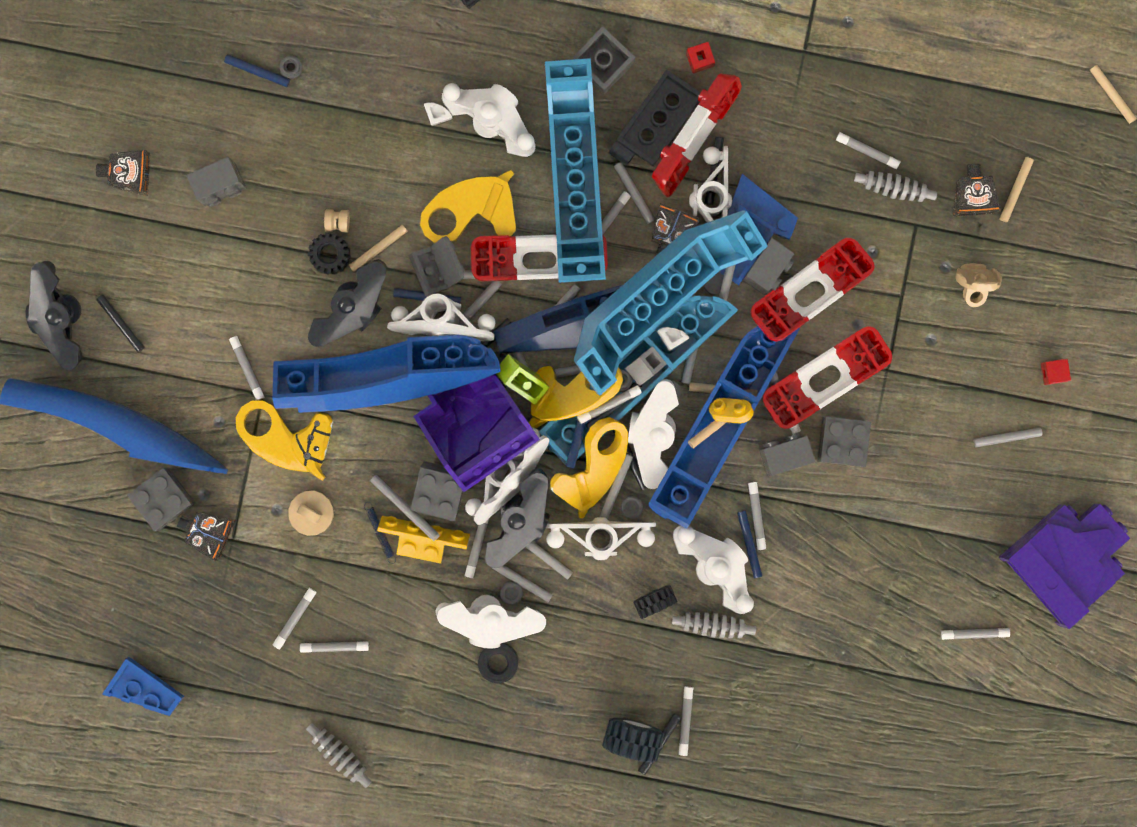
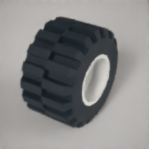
M618 717L610 718L602 746L607 751L625 758L642 762H655L658 760L664 733L660 729L642 722Z

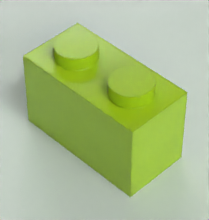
M509 354L500 363V372L496 373L505 385L533 404H536L550 388L536 372Z

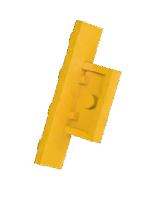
M382 516L377 530L399 536L397 555L436 563L442 562L445 545L467 549L470 538L469 533H464L461 530H450L433 525L431 527L440 535L437 540L433 541L413 521L401 520L393 516Z

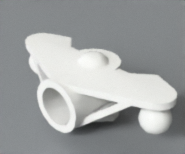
M449 83L444 87L442 101L452 116L468 114L473 117L475 131L485 138H492L497 135L504 138L507 153L523 157L531 156L534 153L535 140L528 133L516 110L518 105L517 98L509 90L498 84H494L488 89L463 90L454 83Z
M723 146V151H719L716 147L705 149L703 159L706 163L716 164L719 160H722V162L699 190L698 184H694L693 192L689 197V204L693 208V216H697L698 210L707 223L714 221L712 216H717L720 213L721 218L727 216L728 209L732 205V196L728 193V146ZM722 170V184L712 181ZM709 191L717 193L720 197L719 206L717 208L705 206L702 202L704 193Z
M432 294L426 297L422 304L410 314L405 307L396 306L391 312V318L394 322H389L387 328L391 331L409 335H463L480 341H492L495 335L490 331L495 327V319L492 315L483 314L478 319L479 329H476L460 312L461 304L452 301L444 295ZM446 311L443 317L434 319L438 312ZM459 319H460L466 326L458 325V324H459Z
M663 379L655 386L639 413L632 412L628 443L634 444L642 481L650 489L658 488L668 470V467L661 459V451L668 449L673 444L676 432V424L667 413L678 406L679 402L675 386L668 379Z
M533 428L540 439L538 442L486 477L484 502L482 503L476 498L467 501L465 510L469 515L475 516L474 521L478 525L486 522L520 491L519 484L535 469L549 444V438L544 435L540 437L537 429ZM511 468V472L505 477L507 470Z
M597 517L593 521L547 524L546 528H551V532L548 533L546 540L547 544L552 548L561 547L564 543V535L560 532L561 528L591 551L585 552V556H593L596 560H606L609 556H616L617 552H614V549L639 528H641V531L637 536L638 543L643 547L651 546L655 541V535L650 527H656V522L609 521L605 517ZM633 527L619 539L613 529ZM568 528H589L585 535V541ZM603 529L609 533L610 542L606 547L597 548L593 545L591 537L596 530Z
M682 526L676 527L673 532V539L678 553L694 555L698 560L696 573L699 580L710 586L719 585L723 590L722 605L738 614H745L751 611L754 607V601L747 591L744 564L748 562V558L742 549L729 538L722 542L700 533L690 526L687 529Z
M481 595L476 598L470 608H465L461 601L451 604L446 602L440 603L436 608V616L440 624L468 637L471 644L483 648H498L503 642L538 633L546 625L544 615L537 610L526 606L519 613L507 611L501 607L499 601L494 596Z

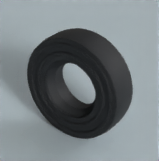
M501 643L498 648H484L478 657L479 672L483 678L491 683H505L513 678L517 672L518 656L515 650L505 643ZM501 654L506 658L507 666L503 671L496 672L491 669L489 660L493 655Z

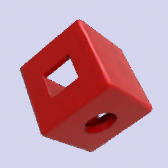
M709 42L687 49L686 56L693 74L714 67L715 60ZM702 55L703 60L699 61L697 56Z
M1068 359L1041 363L1044 385L1071 381Z

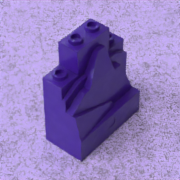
M496 374L454 389L428 395L432 404L413 416L444 468L463 492L540 440Z
M1059 504L998 557L1001 561H1005L1057 619L1055 623L1060 627L1067 629L1073 627L1090 612L1088 607L1125 574L1121 569L1123 566L1114 556L1112 558L1110 556L1131 538L1126 534L1128 532L1127 528L1121 522H1116L1111 517L1113 515L1112 511L1104 504H1093L1079 518H1076L1078 514L1070 505Z

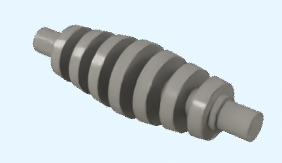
M869 171L866 175L856 173L854 181L863 183L867 190H870L871 185L874 186L873 192L878 193L880 188H882L881 194L883 196H887L889 190H891L890 198L892 199L896 198L898 192H900L899 200H904L907 194H909L908 201H913L915 196H917V202H922L925 198L936 200L937 192L928 190L927 185L921 183L920 188L916 180H913L911 185H909L910 178L904 177L903 182L900 183L901 175L899 174L895 175L893 181L892 173H887L885 179H883V172H878L877 176L874 177V171Z
M686 612L683 617L672 616L673 625H681L684 631H689V627H692V633L695 634L698 633V628H701V635L706 636L707 630L710 629L711 638H715L717 630H719V638H724L725 632H728V638H733L734 633H737V638H742L745 634L755 635L756 626L746 625L742 619H739L738 624H736V618L730 617L728 623L727 615L723 614L720 621H718V613H712L711 620H709V613H703V617L700 619V612H695L693 618H691L690 612Z
M311 723L306 728L313 736L311 742L314 745L317 742L321 744L317 748L319 752L324 748L327 750L323 755L325 759L330 755L334 757L329 764L333 766L338 761L340 763L336 768L338 772L344 767L347 770L343 774L345 777L351 773L353 777L350 781L353 783L359 781L367 788L372 781L364 773L366 768L364 766L361 769L357 767L361 763L358 759L354 763L351 761L355 756L353 752L347 757L344 755L349 747L345 745L339 750L337 747L342 741L338 740L333 744L331 741L335 737L331 734L327 738L325 734L328 731L325 728L319 730Z

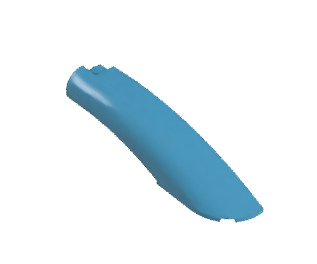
M699 295L688 298L621 358L618 368L627 371L625 369L653 346L667 364L642 384L641 394L626 401L609 417L620 421L660 381L670 375L731 318L738 309L726 300L715 296ZM665 327L676 328L684 331L689 336V339L669 351L657 331ZM577 416L550 421L539 431L540 437L544 435L549 438L548 449L551 452L553 451L565 465L578 419ZM586 425L577 459L585 453V437L589 431Z

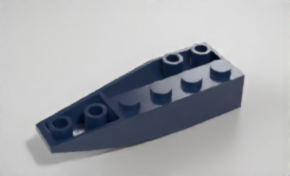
M622 285L553 306L493 331L499 353L577 349L585 318Z

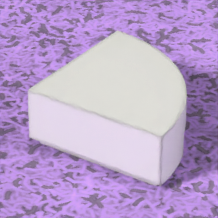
M436 103L424 104L431 126L453 119L445 107Z
M665 327L657 331L669 351L689 339V336L684 331L676 328Z

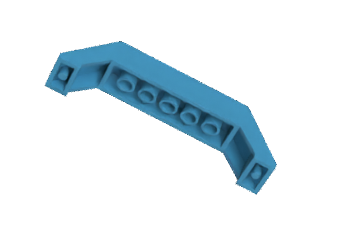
M591 58L546 61L545 70L559 283L606 280Z
M743 210L685 230L585 318L574 362L598 395L604 393L617 381L615 376L621 358L715 274L724 268L743 261H752L768 247L747 211Z

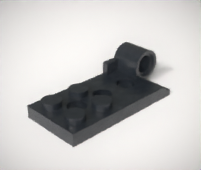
M666 69L618 136L608 154L626 166L631 162L635 154L654 166L660 158L664 147L670 144L699 103L698 97L700 92ZM674 96L677 98L678 104L671 106L666 102V98ZM661 113L665 116L666 121L661 124L657 123L653 116ZM649 131L652 133L653 139L645 141L642 139L641 133Z

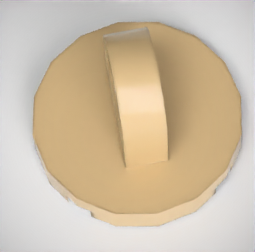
M976 263L962 265L961 268L957 269L955 276L956 281L961 286H964L963 298L971 307L982 305L987 299L988 292L999 289L1002 282V276L996 269L992 268L990 271L986 269L985 265ZM976 291L980 292L977 298L970 299L972 293Z
M305 491L298 494L291 501L288 509L292 527L299 533L307 536L318 535L326 531L334 518L330 499L317 491Z

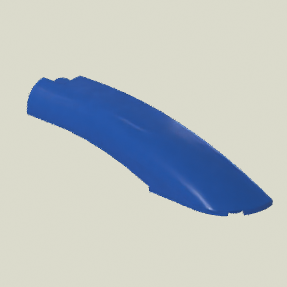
M759 326L749 331L743 337L649 502V507L656 514L664 519L668 518L686 529L688 528L747 422H727L695 448H692L688 441L714 421L709 412V406L716 399L747 400L750 402L753 410H755L800 328L781 341L770 340ZM745 390H757V396L752 395V393H748Z
M469 336L407 337V341L352 355L323 359L274 361L272 399L275 409L298 407L299 413L372 407L420 398L481 380L499 373L500 364L491 348L488 349L481 344L480 340Z
M9 378L2 389L0 404L44 412L70 420L118 444L130 452L129 457L215 473L227 474L228 472L226 467L186 437L138 411L113 401L71 389Z

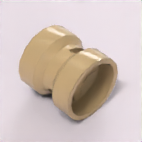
M333 209L325 210V232H333L334 230L349 232V210H341L340 212H335Z

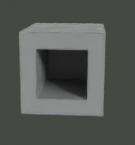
M652 346L625 369L640 386L667 363Z

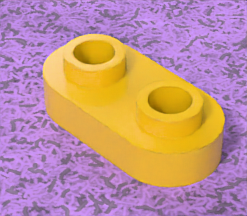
M719 398L709 406L712 418L721 422L745 423L754 414V410L747 400Z

